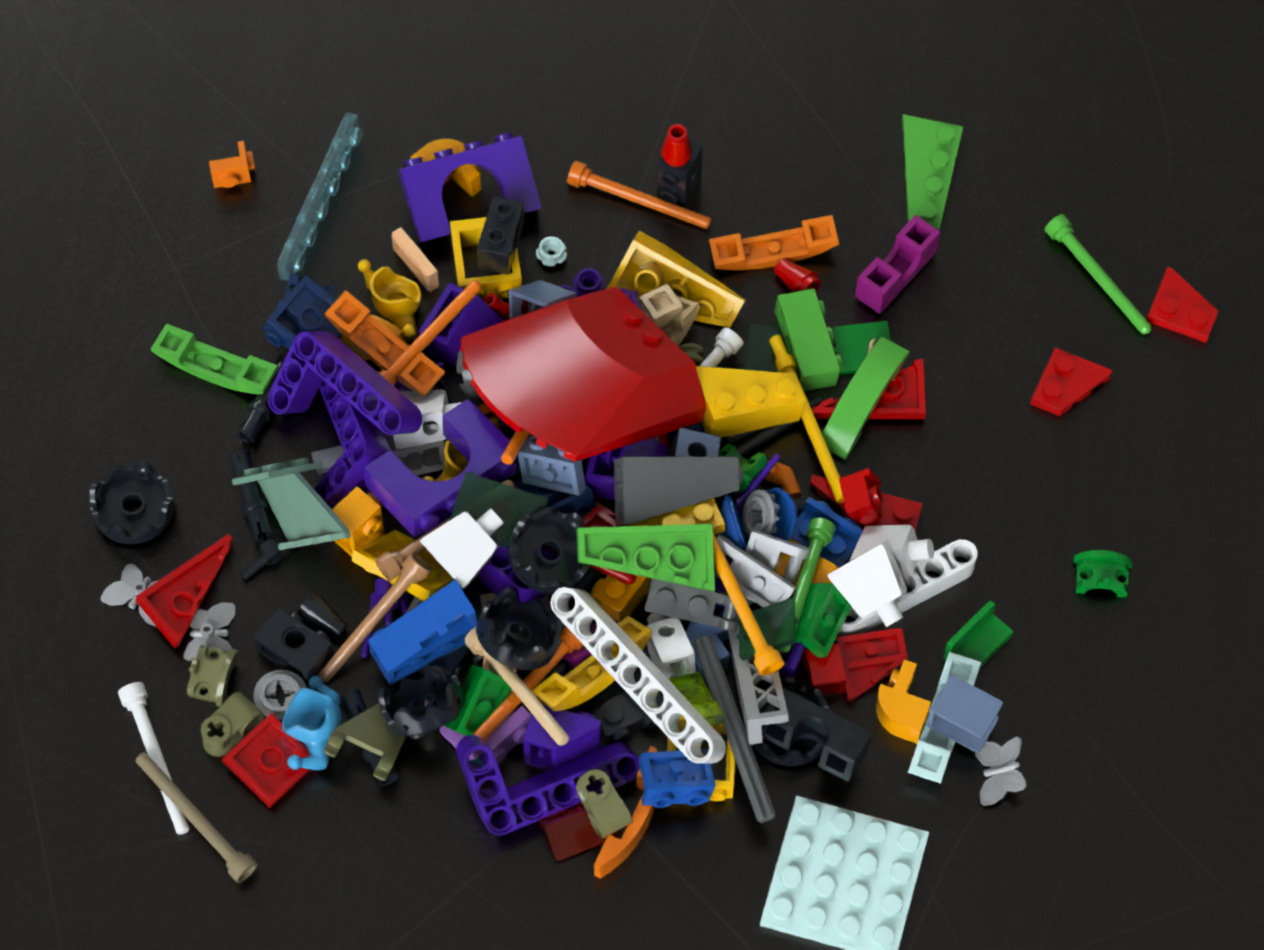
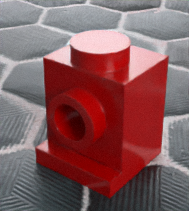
M870 468L839 478L846 513L858 525L871 524L876 522L879 517H882L880 504L884 500L879 488L882 483L881 479Z

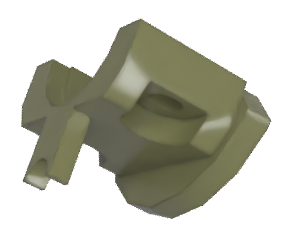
M201 645L196 658L192 657V663L188 669L191 676L187 686V695L192 698L216 703V706L221 707L227 699L228 681L233 667L237 664L239 650L232 649L229 652ZM214 654H219L217 658H212ZM203 690H208L206 695H201Z

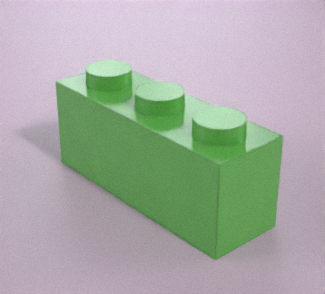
M815 289L778 295L774 312L788 354L793 356L797 365L796 373L804 392L836 386L839 373L843 371L841 356L835 354L832 346L834 345L832 328L826 327L824 321L826 312L823 301L818 300Z

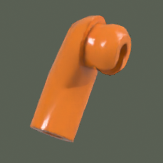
M777 462L764 478L768 482L782 486L783 491L789 493L792 498H799L802 495L794 472L787 465Z

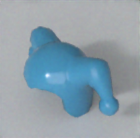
M317 675L309 680L311 689L301 688L295 694L282 721V731L304 743L309 753V756L301 758L298 755H291L288 758L287 764L294 770L300 767L310 770L325 769L329 762V755L323 751L333 730L342 725L340 695L323 684V679Z

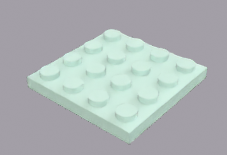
M796 796L760 926L845 950H898L929 832Z

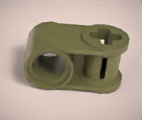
M241 692L232 694L218 710L202 723L201 735L205 751L214 757L225 756L263 721L264 713Z
M595 769L590 770L578 779L576 784L577 794L587 811L593 828L601 839L632 823L631 815L625 803L618 796L610 778L605 772ZM588 778L593 782H600L601 787L597 789L599 795L595 791L588 792L586 790V786L590 783Z

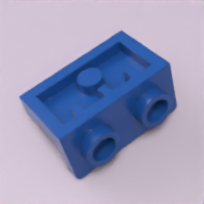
M809 497L805 501L804 511L798 517V525L792 540L809 548L810 543L807 537V530L810 521L818 517L830 520L835 525L836 530L831 543L822 548L820 557L840 568L850 561L863 530L860 529V526L854 520L842 518L834 513L832 508L825 502L815 501Z
M701 749L703 756L708 754V749ZM681 751L641 753L639 764L645 789L641 798L643 806L653 805L657 808H664L671 804L685 803L690 806H697L709 801L715 787L711 764L694 763Z

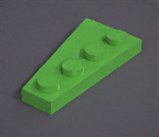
M903 114L902 130L904 136L907 223L917 215L940 231L963 126Z
M712 524L588 527L576 529L578 563L715 592Z

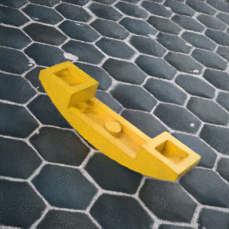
M627 616L617 624L641 651L652 636L651 629L630 616ZM617 643L613 645L611 651L614 659L619 654ZM591 655L566 676L562 677L555 672L531 692L541 703L556 712L575 707L591 699L607 688L615 679Z

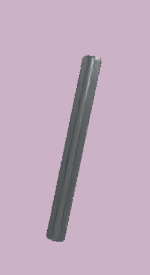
M710 636L700 637L695 640L694 647L755 816L760 823L770 821L775 818V810L752 747L748 743L747 733L713 640Z

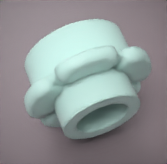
M546 237L536 249L537 259L542 260L543 265L553 267L557 263L561 264L567 257L565 252L566 246L557 237Z

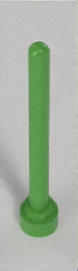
M1064 214L1053 218L1046 225L1045 232L1052 240H1057L1059 243L1063 242L1141 334H1148L1151 331L1149 322L1072 234V223Z
M818 517L810 521L807 530L810 551L807 559L804 561L777 644V648L781 653H787L791 648L822 548L831 543L836 527L828 519Z

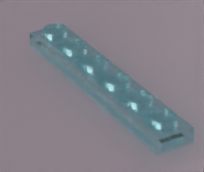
M345 113L277 261L279 278L281 280L288 281L290 273L296 274V272H301L305 263L306 249L308 246L312 247L317 235L316 227L319 221H324L326 218L330 196L336 195L340 184L339 176L342 170L346 171L351 160L350 152L353 146H358L361 140L362 129L359 128L358 115Z

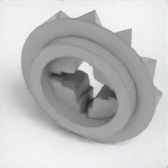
M767 490L752 492L744 503L742 527L748 539L754 529L769 535L777 532L776 521L780 519L777 517V511L780 505L775 503V495L768 493Z
M288 670L271 671L265 674L254 688L253 699L255 706L266 717L272 712L279 720L283 721L291 700L301 688H306V685L302 678L294 672ZM279 685H281L285 695H290L285 697L284 706H280L277 699H272V697L277 696Z

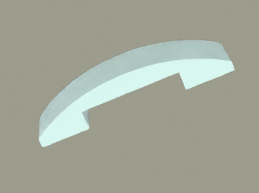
M949 652L932 705L951 674L974 686L981 662ZM927 717L908 773L941 783L955 741L927 727Z

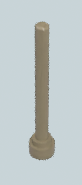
M141 753L136 758V763L227 861L228 874L237 883L249 877L258 866L249 854H243L241 851L237 852L147 753Z

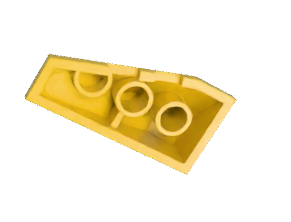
M638 231L607 287L608 289L617 286L619 289L626 288L630 291H637L640 302V296L668 283L676 296L699 303L700 309L694 321L728 328L731 327L745 302L744 298L670 247L641 231Z

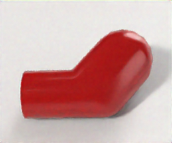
M490 293L485 297L484 302L500 318H510L509 302L503 301L494 293ZM523 300L521 304L523 314L527 313L529 309L527 306L529 301Z

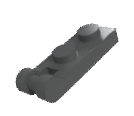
M651 579L644 608L645 611L714 626L726 631H737L739 622L736 620L737 611L728 593L716 590L711 592ZM716 603L725 605L723 616L713 614Z

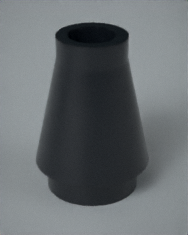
M312 593L297 612L305 624L321 630L335 640L342 635L348 626L322 595L318 597Z

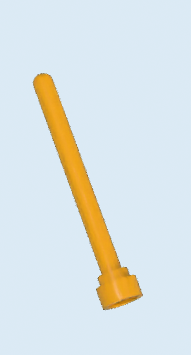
M713 533L714 566L755 648L754 656L756 659L754 664L761 676L772 674L783 667L784 661L778 650H774L773 646H768Z

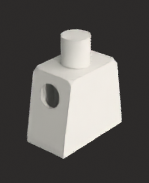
M443 389L430 390L425 397L414 391H402L401 393L420 409L422 424L415 433L393 435L396 450L447 439L443 435L442 416L462 402L449 404L447 393Z
M491 508L477 521L465 511L423 537L420 542L465 590L498 549L497 544L489 536L504 522Z
M911 525L865 526L850 561L888 540L902 577L907 579L912 576L918 560L932 559L934 557V546L931 539L917 540L914 528Z
M888 540L827 575L861 617L877 610L886 627L904 617L894 599L907 592V588Z
M652 613L647 618L648 625L646 626L652 630V636L647 643L651 661L680 693L694 689L696 686L695 653L680 619L674 617L667 618L665 615Z

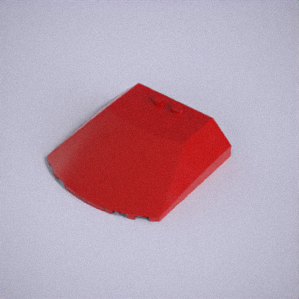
M617 286L542 307L461 337L460 351L463 352L462 364L464 370H469L472 376L471 384L486 405L518 433L524 430L537 438V445L546 449L549 444L565 451L563 457L574 462L700 423L706 410V403L695 362Z

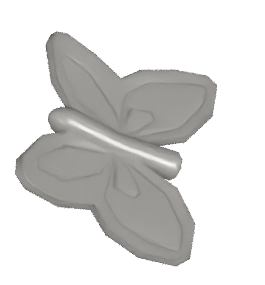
M130 563L122 571L121 581L113 582L105 588L100 598L103 603L110 606L124 605L131 600L128 607L135 609L138 604L136 596L157 581L151 582V577L149 576L143 579L140 569ZM139 606V613L145 622L156 626Z
M222 602L213 605L208 611L198 609L190 624V627L194 629L190 632V636L194 637V639L186 647L184 652L185 660L191 661L192 657L196 658L201 645L229 652L232 650L229 642L221 638L227 637L229 632L227 629L221 628L228 626L235 616V605L233 603ZM214 654L212 658H217L219 654Z
M1015 737L1006 742L1002 747L995 742L986 741L982 750L979 753L975 752L976 757L984 766L991 767L984 770V776L990 778L984 782L980 791V802L984 806L995 804L1005 796L1007 791L1018 792L1025 789L1026 780L1023 774L1017 771L1020 763L1015 761L1020 754L1021 738Z

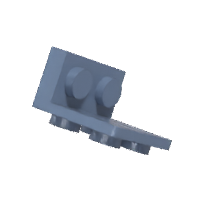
M531 435L518 453L523 483L580 496L586 489L582 460L574 462L563 457L565 451L549 444L544 449L536 444L537 438Z

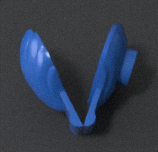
M776 487L767 491L775 495V503L780 505L777 511V517L780 518L776 521L777 532L772 533V536L790 541L794 537L798 525L797 505L789 493ZM726 494L721 507V516L725 522V532L718 535L728 538L735 546L745 552L749 539L744 533L733 497Z

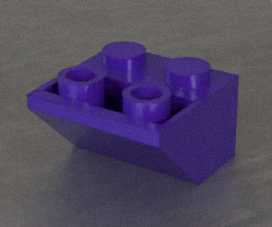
M449 282L419 330V335L464 290L463 288ZM476 295L422 352L456 367L461 337L504 320Z
M649 438L590 457L585 474V483L591 488L594 497L615 501L614 460L621 457H666L668 447L653 438Z
M543 705L569 736L568 742L562 746L557 745L533 714H531L523 738L525 765L548 771L600 749L601 720H597L594 715L587 712H578L577 714L565 710L555 712L546 705Z

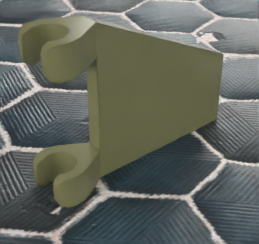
M378 703L335 728L323 752L336 757L344 739L381 756L373 776L385 781L406 736H399L388 731L379 712L380 704Z

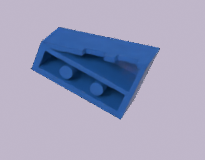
M455 579L389 626L375 632L372 638L368 640L370 653L389 685L427 666L429 663L466 645V635L471 629L476 627V612Z

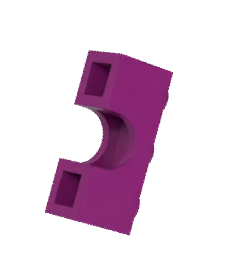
M915 215L896 235L895 244L888 256L883 261L876 257L857 278L855 297L881 314L937 252L941 232Z

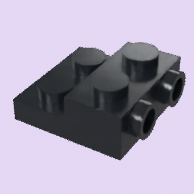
M639 667L634 671L636 683L640 681L642 675ZM616 680L599 694L582 703L587 713L594 715L597 720H601V738L606 746L615 742L624 743L634 735V732L644 727L650 729L657 726ZM658 693L656 695V704L658 707H661L663 700Z

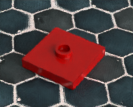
M272 712L222 759V762L269 808L277 803L310 771V769L301 767L294 770L288 766L287 760L291 755L305 758L309 756L308 749L302 742L282 731V722Z

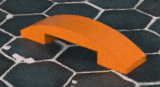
M833 215L803 220L802 227L755 237L741 239L740 233L709 239L715 269L754 270L775 267L784 258L793 263L813 257L839 245Z
M345 291L325 312V317L367 358L381 369L387 370L409 346L370 315L371 310L349 292ZM420 351L396 380L415 393L425 397L444 376L445 371Z
M650 746L648 752H657V748ZM639 769L636 787L645 790L641 769ZM640 799L632 815V823L627 826L622 839L612 835L607 836L594 863V876L598 878L604 877L618 867L635 849L649 825L655 808L653 805L643 806Z

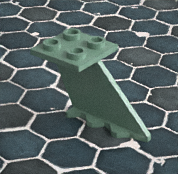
M307 457L283 463L280 462L243 470L244 477L232 479L233 486L258 481L288 542L278 544L279 550L351 537L350 530L300 474L301 472L323 468L322 461L309 464Z

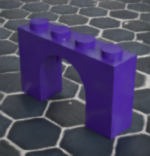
M512 132L494 136L495 143L483 146L482 140L465 144L464 152L453 154L452 148L434 153V160L424 163L422 157L403 161L405 168L398 169L418 242L451 234L442 201V188L448 175L461 165L473 164L488 170L495 177L502 198L524 202V213L542 209L522 136L513 138Z
M469 399L442 416L443 435L468 461L467 467L458 476L439 482L424 480L413 474L391 450L364 467L365 487L414 538L424 531L428 532L433 529L439 520H442L449 514H455L460 511L465 503L474 497L484 495L493 484L502 478H509L518 468V455L510 465L503 463L501 460V456L510 440Z

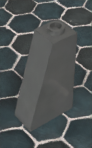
M621 457L615 459L616 527L633 524L739 490V485L743 481V469L738 463V457Z

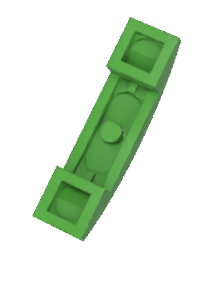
M167 323L151 347L154 354L196 377L244 393L264 394L279 369L278 365L249 355L247 359L199 342L193 333Z
M882 336L877 341L847 386L822 433L830 453L845 461L847 460L862 435L861 430L891 379H895L910 351Z

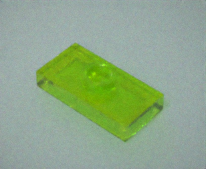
M698 672L668 678L710 725L723 723V712Z

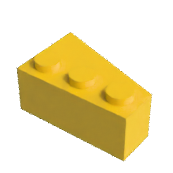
M696 366L706 403V410L701 421L706 434L722 438L800 420L806 400L795 374Z

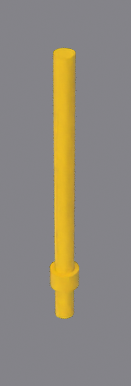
M775 335L769 339V342L776 357L775 365L780 373H793L796 375L806 400L801 419L836 502L844 503L839 482L840 475L797 376V365L793 356L788 354L781 336Z

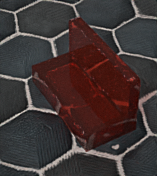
M582 802L539 820L540 826L548 836L553 855L558 861L600 845L607 838L601 839L598 836ZM616 831L611 835L617 838L619 837V831Z

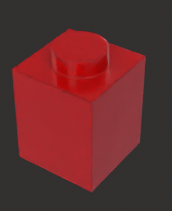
M839 643L833 644L827 658H817L809 649L805 648L804 665L809 688H817L823 696L844 693L846 675Z

